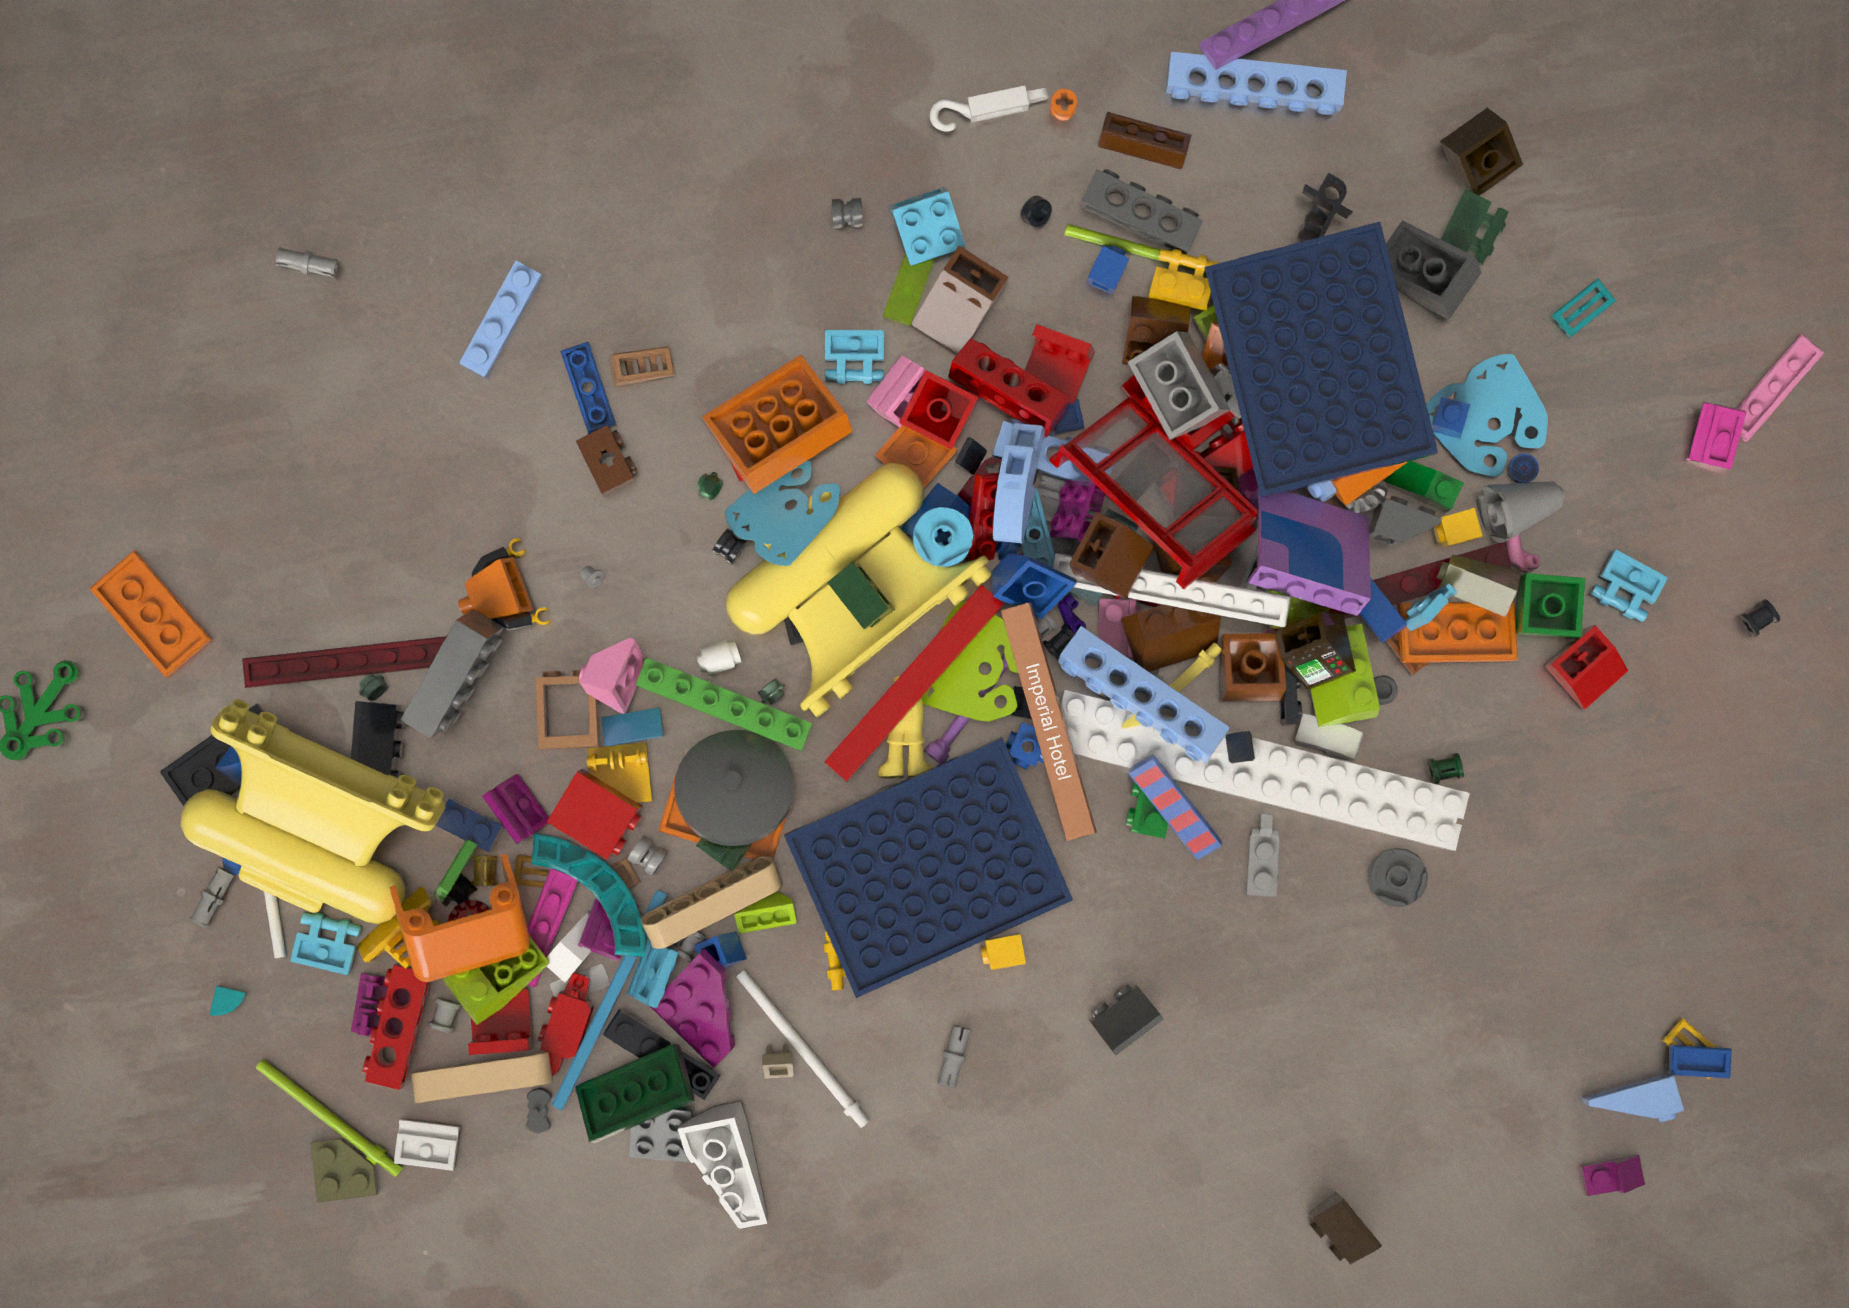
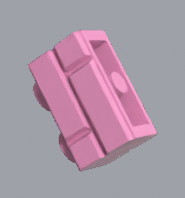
M902 355L890 367L888 374L879 386L873 389L871 396L866 402L879 415L896 426L901 427L902 424L899 421L925 369Z

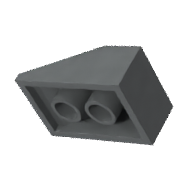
M1403 220L1386 243L1397 288L1425 308L1447 319H1450L1482 273L1475 256Z
M1129 984L1124 986L1114 994L1117 998L1108 1006L1104 1002L1091 1012L1093 1017L1089 1020L1115 1056L1164 1020L1137 985L1132 988Z

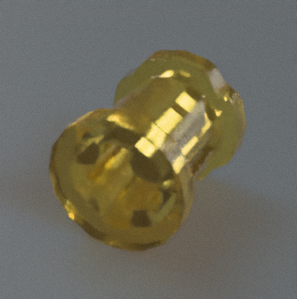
M497 855L471 856V861L474 862V880L471 881V886L497 885V880L494 879V862L497 860Z

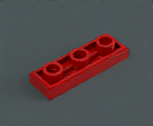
M999 473L975 475L969 523L973 530V540L965 557L968 561H973L982 556H986L988 560H994L997 541L993 539V522Z

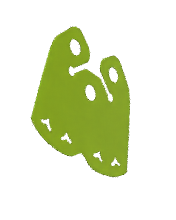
M967 600L960 602L956 607L953 608V610L945 619L941 629L949 622V620L957 613V611L965 604ZM995 615L935 682L932 686L935 692L928 696L930 692L928 690L921 698L924 705L987 722L1015 712L1018 707L1014 690L1008 685H1001L986 693L984 697L978 695L980 690L984 691L996 684L1001 675L1004 665L1000 652L997 650L999 645L1005 647L1004 654L1009 670L1018 673L1002 618ZM983 662H988L991 665V672L987 675H982L979 672V666ZM1003 695L1006 697L1007 704L1004 708L995 706L994 701L997 696Z

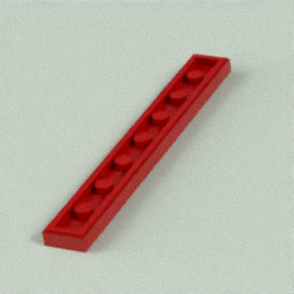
M981 585L824 763L844 781L848 782L1004 606V603L998 598L993 597V594Z

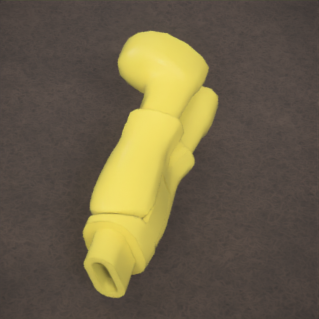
M900 676L894 677V682H895ZM922 699L889 734L886 741L889 743L886 762L878 768V778H904L903 746H909L908 778L933 768L925 761L923 753V743H925L922 731L924 715Z

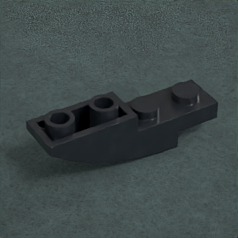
M621 1009L617 1011L603 1032L606 1038L638 1058L675 1043ZM680 1046L693 1094L705 1100L721 1075Z

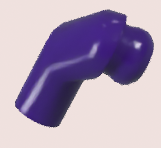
M1068 594L1063 600L1059 601L1058 609L1064 624L1076 634L1081 626L1086 629V624L1073 612L1078 607V602L1071 594Z

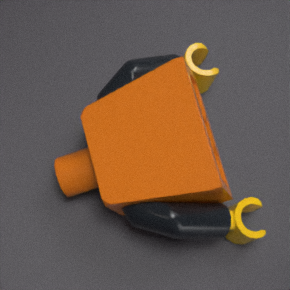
M514 538L510 541L508 548L501 547L480 558L472 571V577L465 582L468 596L458 601L459 609L463 614L475 609L503 626V629L506 630L529 627L534 622L539 625H546L551 621L541 622L537 617L540 611L549 610L545 607L537 609L534 614L529 613V611L533 610L515 561V558H522L526 554V549L520 552H515L512 549L514 545L522 542L521 539Z

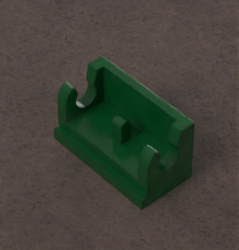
M851 562L827 582L863 629H867L869 626L871 628L895 610L859 563Z

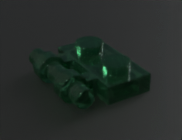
M1465 189L1440 239L1465 252H1468L1470 247L1476 249L1475 257L1479 265H1483L1487 256H1491L1495 249L1493 244L1498 234L1503 232L1506 226L1505 220L1509 212L1503 208H1498L1494 216L1487 213L1492 202ZM1481 223L1489 227L1483 240L1476 237Z

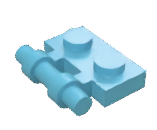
M825 330V361H837V369H825V381H837V384H846V381H863V384H872V381H882L884 379V369H872V361H884V330ZM846 361H863V369H846Z
M1613 550L1600 574V577L1608 580L1610 583L1606 589L1595 584L1590 594L1599 598L1600 603L1606 606L1610 604L1623 611L1622 615L1630 619L1634 617L1643 622L1648 612L1639 607L1642 600L1654 604L1668 577L1618 550ZM1619 587L1633 594L1630 601L1616 595Z
M303 912L301 924L310 925L309 934L297 932L290 962L350 975L357 946L346 943V938L348 935L359 937L362 926L353 924L351 920L345 918L336 920L325 917L324 913L316 912L311 914ZM326 929L337 932L335 940L320 937L321 930Z

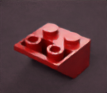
M1596 625L1587 627L1582 632L1580 638L1570 642L1545 665V668L1583 710L1588 708L1628 672L1616 647Z

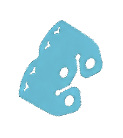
M1512 354L1497 355L1482 361L1470 370L1465 383H1453L1445 386L1426 404L1432 427L1436 415L1430 416V413L1434 412L1436 406L1439 407L1441 397H1451L1456 392L1454 400L1470 404L1460 439L1436 432L1433 433L1460 464L1475 473L1491 477H1497L1503 473L1507 461L1505 450L1501 447L1481 445L1476 447L1474 442L1480 440L1481 442L1497 443L1512 433L1516 407L1521 408L1520 413L1522 414L1515 435L1516 443L1524 448H1541L1546 441L1547 412L1516 357ZM1505 362H1508L1504 370L1496 367L1497 364L1503 365ZM1484 371H1487L1486 379H1477L1478 376L1483 375ZM1495 417L1500 420L1501 426L1499 429L1491 430L1488 427L1490 418ZM1529 426L1535 427L1538 431V435L1534 439H1529L1525 436V429ZM1488 454L1494 455L1497 459V463L1493 467H1488L1484 464V457Z
M809 460L796 467L803 470L799 478H792V471L755 494L749 489L725 511L726 521L736 536L744 540H754L755 550L758 555L770 563L781 566L791 565L831 520L837 510L841 490L840 486L836 483L821 484L812 492V509L814 511L810 515L807 514L808 496L798 488L779 491L781 485H803L810 479L811 462ZM824 492H830L832 495L831 499L827 502L820 501V496ZM791 499L796 500L797 505L794 509L787 510L785 508L787 501ZM733 512L740 513L737 520H735ZM750 524V531L748 532L746 528H742V526H747ZM764 544H772L770 551H768V547H765ZM786 552L787 558L784 559L783 556L778 557L777 555Z

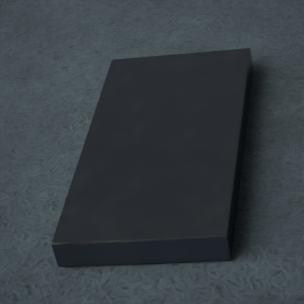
M258 703L248 710L257 715L264 712ZM211 735L160 771L183 806L193 795L206 789L218 790L232 795L241 788L240 785L215 768L231 745Z

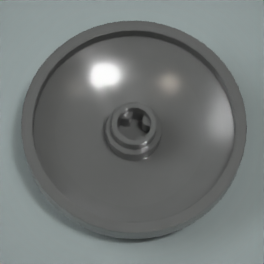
M723 731L699 741L684 756L675 777V798L683 820L697 835L720 845L740 846L765 838L784 821L794 797L792 770L785 755L770 740L748 731Z

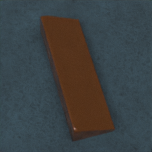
M1107 112L1098 146L1182 169L1192 135Z

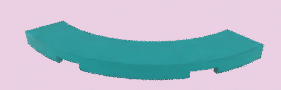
M534 833L531 865L558 870L583 884L598 899L610 920L614 935L615 955L645 957V933L641 923L642 918L632 893L616 871L593 852L573 845L568 840Z

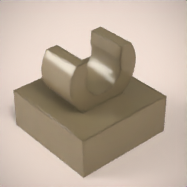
M783 1044V1052L780 1054H773L772 1046L767 1045L766 1054L762 1055L765 1079L794 1077L792 1053H789L788 1045Z

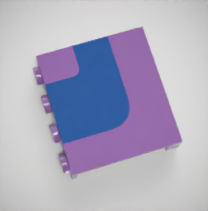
M1257 488L1249 502L1259 511L1258 567L1248 579V583L1357 616L1371 599L1369 516L1291 492L1261 498L1259 488Z

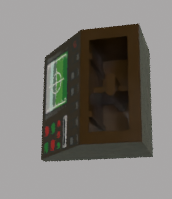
M1320 612L1276 631L1283 662L1306 689H1314L1356 672L1344 615Z

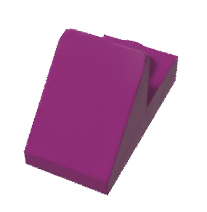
M1639 1155L1580 1165L1585 1195L1587 1196L1614 1191L1626 1193L1645 1185Z

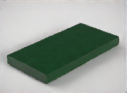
M676 1043L575 1086L589 1143H597L695 1101L680 1044Z

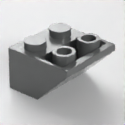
M1391 496L1390 499L1385 498L1376 506L1369 526V538L1394 547L1439 525L1442 518L1435 516L1436 511L1424 506H1419L1418 509L1407 506V500Z

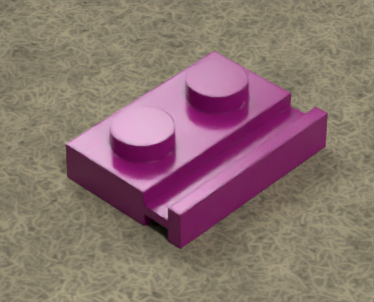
M518 774L513 775L482 796L516 844H519L549 824L547 823L548 815Z
M595 898L578 946L581 948L583 946L594 953L618 962L621 955H615V942L610 920L601 903Z

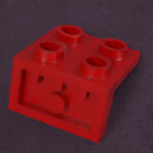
M1036 324L1032 334L1036 342L1025 371L1035 374L1040 380L1053 388L1060 389L1065 395L1070 397L1068 404L1073 405L1095 350L1090 343Z
M522 989L502 1009L478 1025L471 1018L472 1041L468 1043L469 1055L529 1051L533 1048L528 989Z

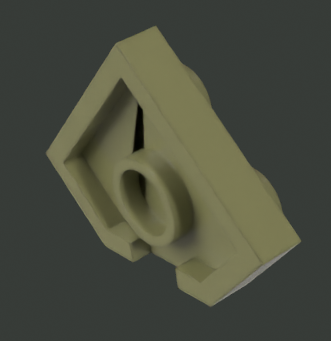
M343 1138L310 1143L317 1203L378 1194L375 1165L353 1149Z

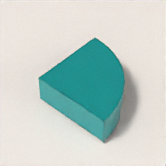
M219 985L216 986L209 1015L221 1016L234 1011L243 1003L247 992Z

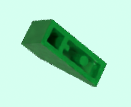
M1413 461L1407 462L1383 479L1388 487L1445 513L1452 510L1464 482L1438 470Z

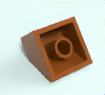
M1276 633L1223 634L1220 662L1222 702L1280 701L1286 691L1285 666L1281 658Z

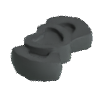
M542 1088L531 1090L527 1094L529 1113L527 1115L526 1128L536 1134L546 1132L551 1127L550 1122L546 1118L548 1114V1107L546 1105L551 1100L552 1095Z

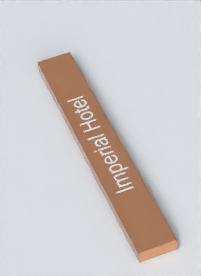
M1029 602L1002 610L1001 614L1066 840L1069 841L1097 833L1032 604Z

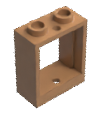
M573 670V676H561V671L543 672V677L535 678L538 749L601 747L599 700L589 694L590 735L547 737L545 685L580 684L579 674L581 670Z

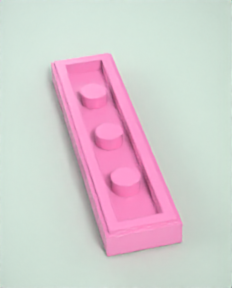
M1800 334L1736 407V409L1746 411L1740 438L1745 442L1754 435L1824 354L1821 349L1803 334Z

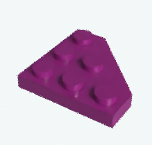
M703 949L667 987L658 1007L650 1006V1008L708 1064L715 1068L735 1047L734 1035H731L729 1021L732 1019L730 1000L729 997H726L725 982L727 981L726 969Z

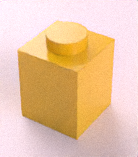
M1475 508L1440 517L1442 518L1441 523L1434 527L1436 540L1438 543L1442 542L1443 548L1483 537Z
M1020 933L986 939V946L980 947L983 964H990L991 970L1026 964Z

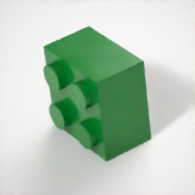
M1532 573L1522 574L1518 586L1516 634L1567 639L1580 638L1582 634L1585 578Z

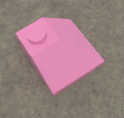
M628 638L591 655L588 663L584 664L581 668L579 682L587 694L619 713L625 714L637 688L635 684L646 658L636 640Z

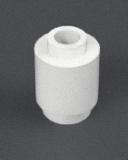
M726 639L701 647V654L696 655L701 672L707 671L709 676L735 668V664L742 662L735 640L727 642Z

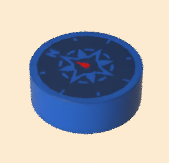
M1519 454L1513 457L1508 464V474L1516 483H1529L1536 478L1539 472V464L1530 454Z

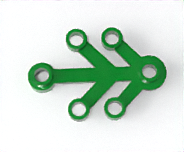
M63 660L55 665L53 670L54 679L36 704L32 687L34 683L33 675L28 671H19L14 675V684L20 688L25 720L18 729L14 711L17 708L16 699L8 695L0 697V712L3 713L6 734L0 740V751L5 758L20 760L28 754L31 748L47 745L57 747L65 742V734L60 729H50L45 735L29 736L36 726L61 721L77 722L81 719L82 709L75 704H68L63 709L46 712L64 685L73 684L78 680L80 669L75 662ZM66 666L69 669V675L64 678L60 672ZM25 674L28 677V682L26 685H21L19 679ZM5 699L11 701V707L7 710L2 706ZM70 708H75L77 711L73 719L68 716ZM54 732H57L60 736L57 743L51 741V735ZM12 740L18 742V748L15 751L10 749V742Z

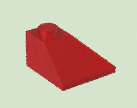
M925 370L899 423L952 450L980 397L947 379Z

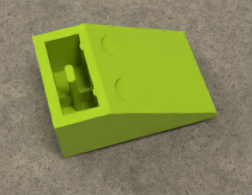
M530 937V946L524 954L443 978V981L476 1025L502 1009L550 962Z

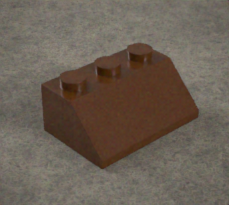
M1160 605L1123 617L1121 621L1134 662L1150 672L1198 657L1202 650L1206 651L1213 643L1218 644L1221 616L1170 605Z

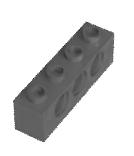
M1098 169L1096 170L1081 200V207L1172 251L1173 249L1182 250L1183 254L1188 253L1203 222L1202 219L1198 218L1199 214L1186 207H1183L1181 210L1173 206V202L1165 196L1157 194L1154 197L1146 193V188L1138 183L1130 182V184L1119 180L1120 176L1111 170L1104 169L1103 172ZM1114 191L1120 192L1124 197V201L1120 204H1113L1110 202L1108 195ZM1139 204H1144L1149 207L1151 214L1147 217H1140L1136 214L1135 207ZM1165 217H1171L1176 221L1177 227L1173 230H1167L1162 226L1161 220Z

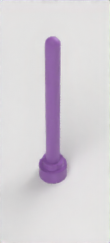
M1005 654L1001 657L1004 667L999 679L1008 668ZM995 684L984 691L980 690L978 695L984 697L986 693L992 690ZM958 715L940 740L936 739L934 743L930 742L924 752L938 763H944L950 756L948 754L951 750L949 746L970 718Z

